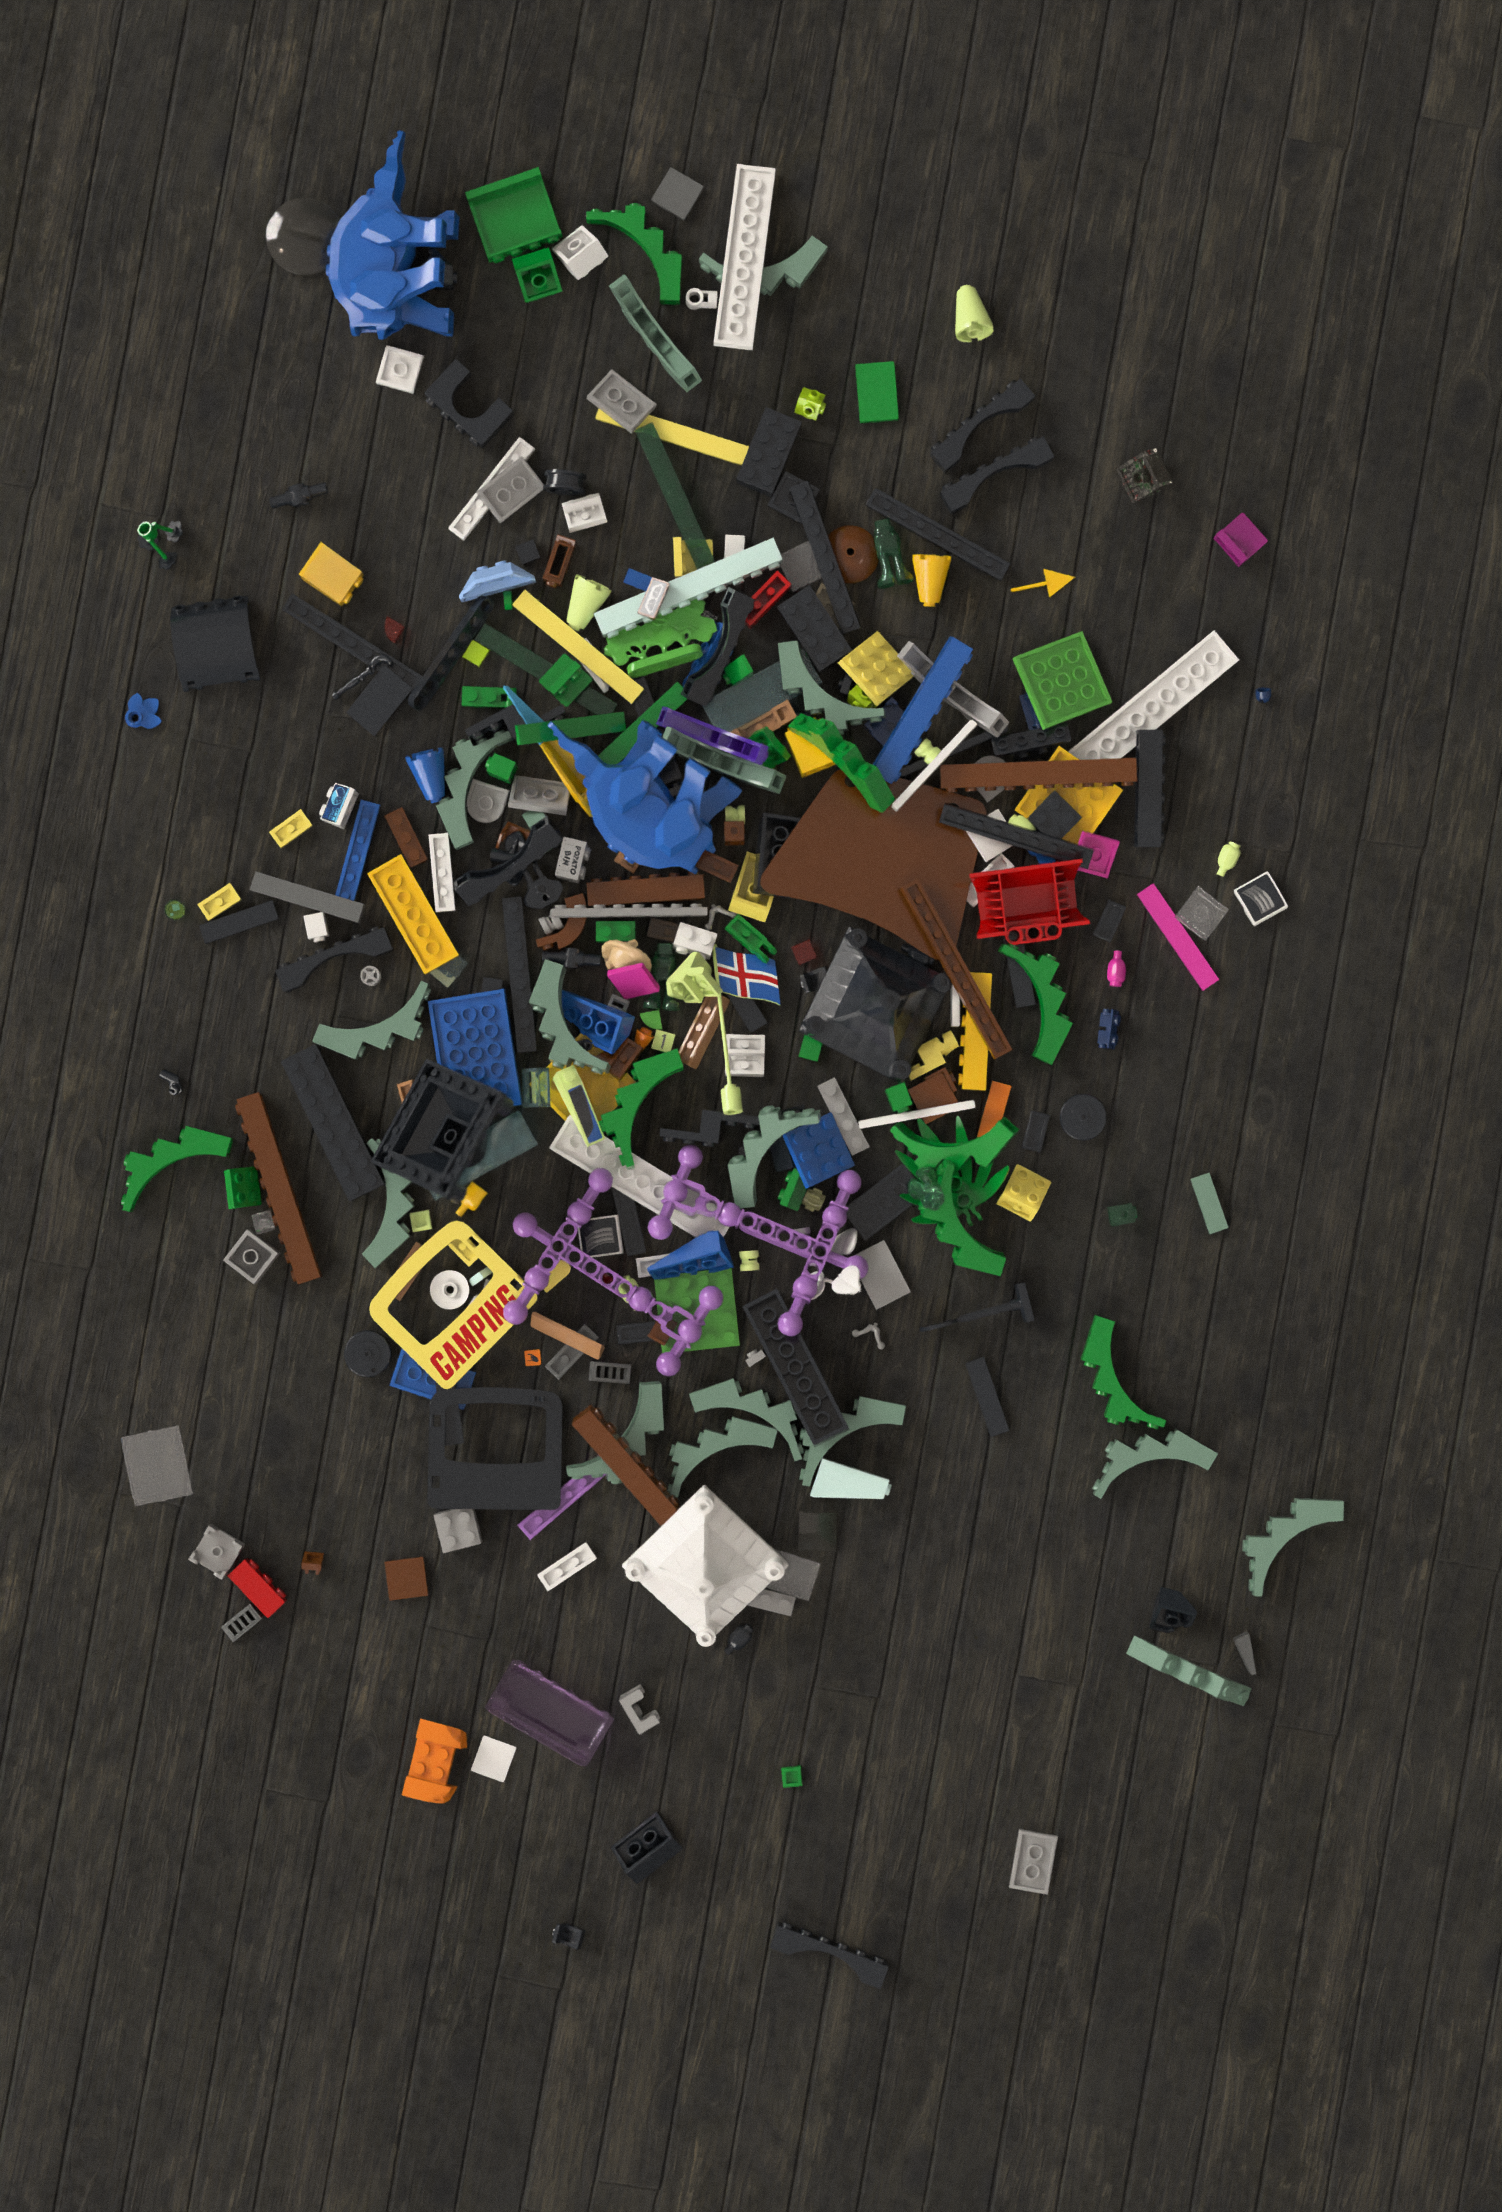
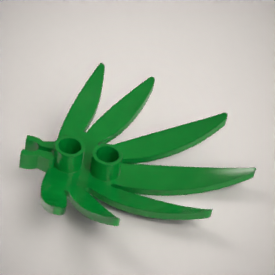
M957 1116L956 1143L966 1142L968 1138L960 1117ZM918 1118L921 1136L940 1142L932 1130ZM896 1150V1155L906 1168L920 1182L932 1190L934 1182L937 1183L938 1179L932 1173L928 1175L921 1172L917 1167L918 1165L914 1163L915 1160ZM971 1158L960 1169L962 1177L959 1176L958 1171L953 1170L951 1190L953 1206L957 1217L964 1214L967 1217L968 1224L972 1226V1217L969 1213V1210H971L973 1215L978 1217L979 1221L983 1220L979 1212L976 1211V1206L981 1205L997 1192L1007 1177L1010 1169L1009 1166L997 1172L985 1186L984 1184L989 1177L993 1162L986 1168L984 1166L979 1167L975 1183H972ZM900 1194V1197L919 1206L920 1200L924 1199L925 1195ZM922 1215L911 1219L913 1223L918 1224L941 1223L940 1221L924 1218Z

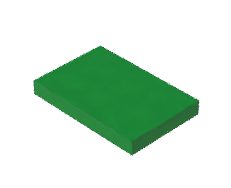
M894 361L855 364L860 423L899 420Z

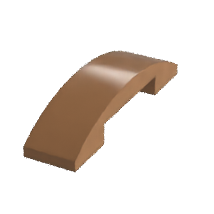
M786 700L749 723L732 730L731 733L748 739L755 731L766 726L774 732L795 719L797 715L789 700Z

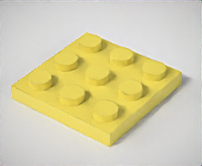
M878 631L838 662L876 706L880 705L914 677L909 668L897 657L898 653Z

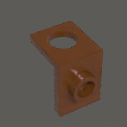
M508 821L499 835L495 848L498 849L504 839L515 831H521L525 840H527L530 831Z
M945 1067L924 1078L926 1081L943 1072L953 1092L957 1091L954 1085L957 1081L953 1073H948Z
M671 1320L668 1321L666 1327L674 1331L678 1323ZM656 1321L648 1334V1337L665 1346L670 1338L669 1335L661 1330V1324Z

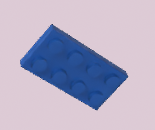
M402 1348L390 1386L431 1399L436 1393L435 1380ZM469 1370L456 1383V1389L471 1388L476 1372ZM459 1404V1409L464 1410L466 1404Z

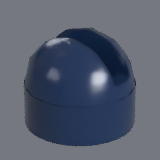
M1270 688L1256 689V699L1259 702L1264 701L1266 703L1270 700Z

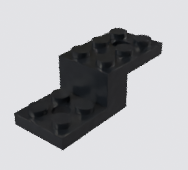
M514 704L465 729V732L471 742L474 740L477 742L485 738V734L490 731L495 733L503 728V724H506L517 744L515 726L526 723ZM562 705L540 716L544 722L562 720L568 717Z
M702 1110L700 1133L661 1128L660 1137H664L663 1141L668 1142L683 1139L684 1144L695 1145V1141L702 1142V1146L714 1147V1144L719 1143L721 1121H725L727 1126H736L737 1123H742L744 1128L756 1129V1125L760 1126L759 1117L725 1115L723 1112Z

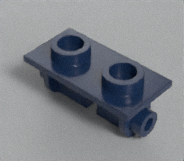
M1027 692L1020 695L1019 698L1029 730L1042 728Z
M1103 1009V1013L1101 1012L1099 1026L1106 1027V1031L1099 1030L1098 1048H1106L1107 1046V1048L1115 1050V1045L1118 1043L1117 1026L1121 1022L1119 1011Z

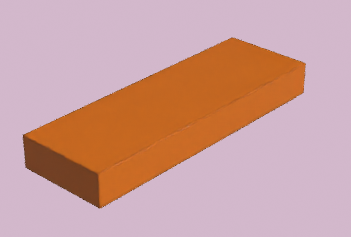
M992 1081L977 1137H981L989 1132L1003 1118L1011 1089L1010 1085Z

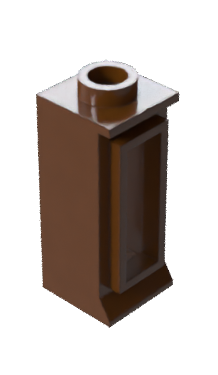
M557 534L542 577L543 581L546 582L545 585L552 588L562 587L577 544L576 540ZM562 545L568 547L560 573L556 576L550 574V570L558 547Z
M724 821L725 846L744 845V821Z

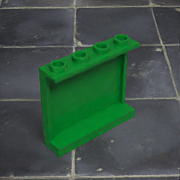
M539 167L465 192L489 263L501 262L504 260V257L510 255L512 257L519 256L523 253L522 251L528 249L531 251L536 250L542 244H554L562 238L561 230L552 209Z

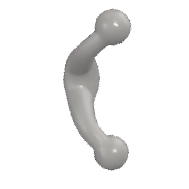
M712 904V909L709 910V922L705 924L704 928L707 931L712 929L715 914L718 912L734 918L737 913L729 912L720 905L715 906V904Z
M874 1323V1325L868 1324L861 1331L856 1329L852 1331L854 1337L869 1331L874 1332L878 1344L877 1347L879 1349L885 1348V1344L880 1340V1329L877 1328V1323Z

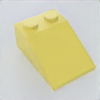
M747 852L728 911L765 922L774 896L753 893L756 854Z

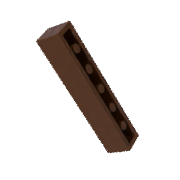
M688 872V876H680V873H670L668 877L653 874L649 875L647 879H641V876H630V880H622V877H612L610 881L602 882V878L591 879V882L587 883L589 908L594 907V905H633L705 899L704 877L699 875V872L697 874Z

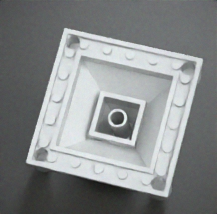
M705 1485L622 1564L628 1579L641 1582L644 1587L654 1594L657 1599L696 1634L697 1642L705 1647L712 1645L715 1642L716 1635L771 1581L781 1579L784 1575V1570L789 1566V1563Z

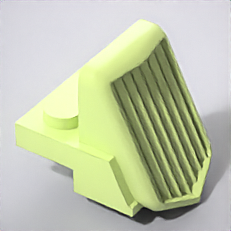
M692 952L666 981L667 995L684 1000L685 1003H702L704 997H720L723 990L711 976L712 968L700 952Z

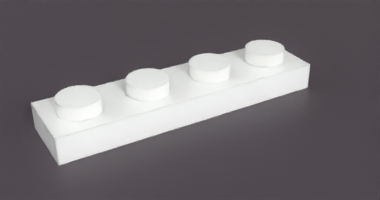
M430 834L429 844L436 913L456 911L449 834Z

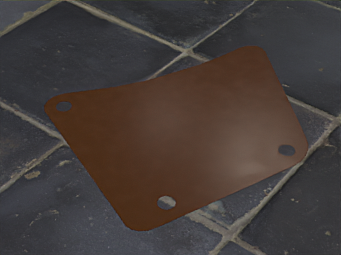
M841 769L837 770L826 782L763 872L760 881L762 888L773 895L820 903L866 919L899 936L929 957L939 960L900 888L916 879L920 880L956 946L971 884L969 873H973L978 849L965 830L939 823L945 803H955L960 808L983 815L987 814L986 808L979 800L922 784L897 812L892 808L891 804L882 813L870 808L856 786L848 787L845 784L847 775ZM899 778L897 782L893 781L892 784L886 783L896 800L913 781Z

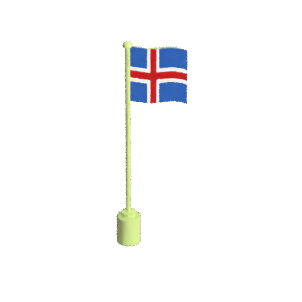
M714 944L712 955L715 980L723 990V993L740 998L766 1000L780 1005L775 960L769 958L768 963H763L756 955L731 952L717 948V945ZM720 996L718 997L728 1082V1085L721 1089L723 1114L735 1115L743 1112L741 1091L739 1087H736L731 1082L722 998Z

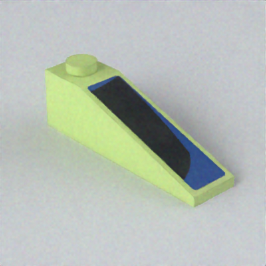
M571 1065L556 1072L552 1079L586 1146L589 1147L604 1140L605 1137L575 1066Z

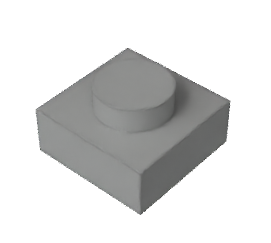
M754 1349L747 1354L748 1358L745 1361L751 1367L766 1357L762 1349L760 1351Z

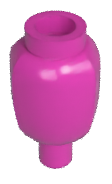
M1114 951V959L1108 965L1107 979L1110 982V986L1121 987L1122 982L1125 981L1126 966L1121 959L1122 951Z

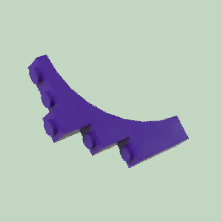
M664 706L656 722V725L664 728L667 726L674 728L704 744L762 765L768 757L769 747L733 734Z

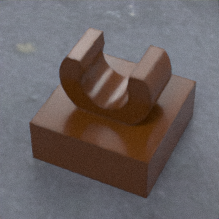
M304 1552L302 1569H305L306 1574L309 1573V1570H316V1575H319L324 1561V1553Z

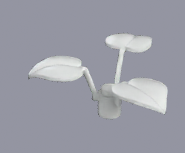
M850 1228L840 1233L835 1238L831 1251L842 1256L849 1255L856 1246L857 1230ZM848 1266L834 1281L824 1278V1273L821 1272L817 1282V1293L811 1300L821 1295L825 1288V1282L831 1283L832 1289L839 1294L854 1295L860 1292L859 1269L856 1266Z

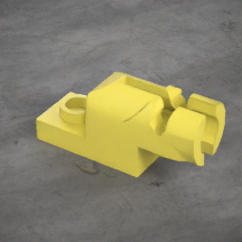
M951 1030L942 1034L943 1043L935 1037L920 1046L917 1052L924 1065L920 1066V1064L911 1067V1073L908 1076L910 1081L946 1063L943 1055L947 1056L951 1051L959 1047Z

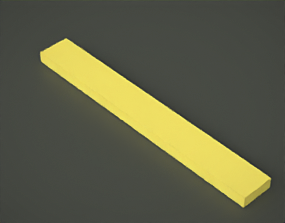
M598 409L596 420L623 428L606 413ZM648 415L634 431L741 466L749 449V446Z
M526 590L512 604L630 704H633L644 691L643 687Z

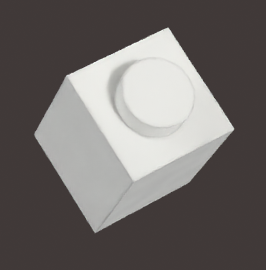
M320 912L304 916L308 939L313 940L314 943L325 941V937L329 936L325 913Z

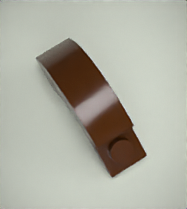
M583 893L564 899L567 908H574V905H586ZM568 918L567 924L560 932L536 939L538 948L548 950L554 948L556 943L559 950L569 947L582 934L587 918Z

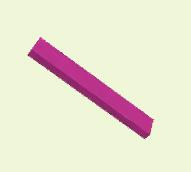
M1154 883L1138 893L1137 896L1201 990H1205L1218 981L1219 978Z

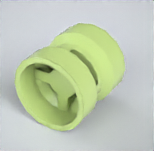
M926 738L914 753L918 757H924V762L929 765L941 750L938 747H933L931 741Z
M739 805L737 809L732 806H726V821H744L745 825V805Z
M758 1250L739 1252V1256L742 1259L740 1271L760 1270L759 1263L757 1262Z

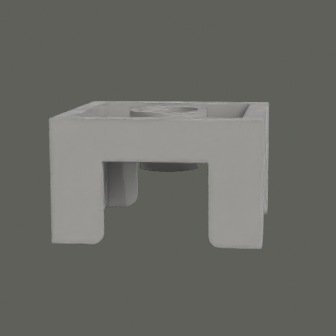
M211 1524L206 1529L204 1537L188 1560L195 1564L200 1563L215 1572L214 1575L222 1580L226 1577L245 1543Z
M641 1684L622 1694L619 1699L639 1735L660 1723L659 1719L661 1718L657 1710H653L643 1717L641 1716L643 1713L638 1704H634L644 1697L643 1693H645V1690Z

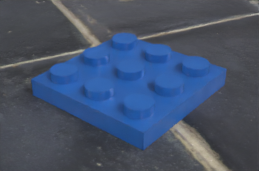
M832 1112L821 1116L820 1122L817 1124L802 1125L782 1135L805 1188H809L855 1166Z

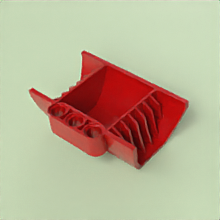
M1082 859L969 873V878L977 892L980 913V926L976 934L977 939L1004 935L1010 944L1017 945L1054 940L1061 936L1063 927L1090 924V920L1079 912L1076 904L1074 879L1078 868L1083 863ZM1050 925L1057 926V932L1054 935H1049L1047 932ZM1034 927L1038 929V934L1032 938L1028 936V931ZM1012 930H1017L1019 933L1016 940L1009 939V933Z

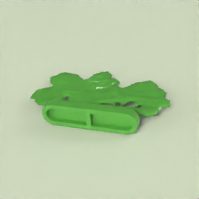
M694 599L690 601V605L684 608L678 606L667 615H657L655 621L645 623L643 626L637 625L636 628L629 631L623 629L618 631L619 634L612 638L607 636L608 645L604 648V655L612 657L614 664L618 666L625 665L631 656L640 658L641 660L634 661L627 666L629 677L637 678L701 658L703 656L702 647L699 644L688 645V643L692 639L708 642L713 633L717 631L714 619L701 616L706 604L705 601ZM686 633L689 635L687 639H685L684 635ZM675 641H678L683 646L667 651V647ZM658 645L661 647V654L647 657L646 652L651 646ZM631 647H638L641 651V654H639V651H637L636 653L632 651Z

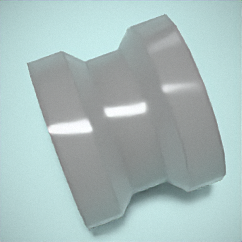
M367 966L361 971L360 977L366 985L375 986L381 980V972L374 966Z

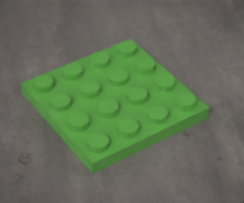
M1082 631L1013 658L1042 730L1112 703Z
M732 1268L714 1273H709V1270L698 1271L697 1275L680 1273L678 1277L654 1280L657 1301L670 1307L678 1305L692 1315L700 1305L699 1294L704 1287L716 1286L723 1293L722 1305L718 1309L710 1310L705 1317L704 1322L706 1325L701 1326L702 1335L700 1339L690 1343L691 1348H686L684 1352L740 1346ZM657 1304L658 1315L662 1313V1306ZM677 1311L672 1315V1320L678 1323L673 1331L678 1334L679 1324L683 1320L688 1319ZM670 1337L665 1346L661 1344L662 1353L670 1352L677 1340Z

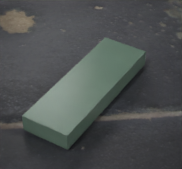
M1210 1173L1191 1178L1190 1180L1209 1234L1227 1229L1228 1225Z

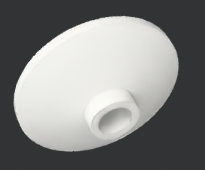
M453 1270L443 1271L432 1280L430 1294L433 1301L441 1308L455 1309L467 1300L469 1284L461 1273ZM448 1286H452L454 1288L453 1293L447 1292Z

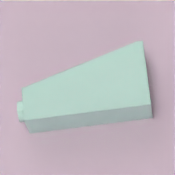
M822 1457L810 1496L884 1499L885 1495H889L891 1484H888L889 1479Z

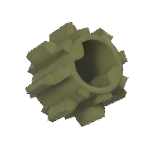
M815 1187L814 1189L808 1188L801 1204L805 1205L807 1210L819 1212L826 1196L822 1194L823 1191Z

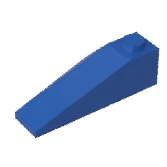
M562 990L564 1017L570 1023H574L580 1029V1032L592 1041L591 1043L595 1047L614 1054L630 1035L635 1016Z
M717 1230L699 1235L649 1266L647 1271L656 1280L678 1277L680 1273L697 1275V1271L709 1270V1273L733 1268L734 1265L725 1239Z

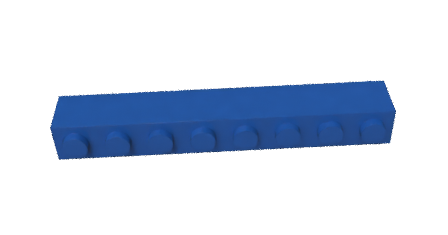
M950 636L873 763L874 766L878 767L884 780L890 784L893 781L897 782L902 773L900 770L903 765H907L912 757L910 753L913 748L916 749L922 740L920 736L923 731L926 732L930 728L932 716L938 714L942 707L940 703L943 698H947L952 691V683L960 678L962 674L961 668L964 663L968 664L973 654L971 652L973 649L954 637Z

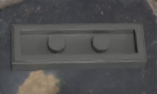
M586 1324L577 1332L593 1341L599 1338ZM565 1344L544 1367L559 1380L584 1353Z

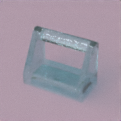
M549 1068L522 1069L523 1108L551 1107ZM530 1073H531L532 1103H531V1098H530V1085H529V1084H530Z

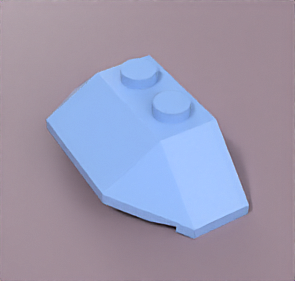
M500 561L495 563L494 567H478L477 571L471 574L459 598L462 603L477 599L479 596H489L536 583L534 575L515 564Z

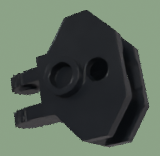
M534 863L532 867L538 877L537 880L532 881L528 870H522L528 888L523 901L526 907L542 909L559 899L563 887L560 881L550 880L543 876L537 863ZM544 894L547 896L546 901L543 900Z

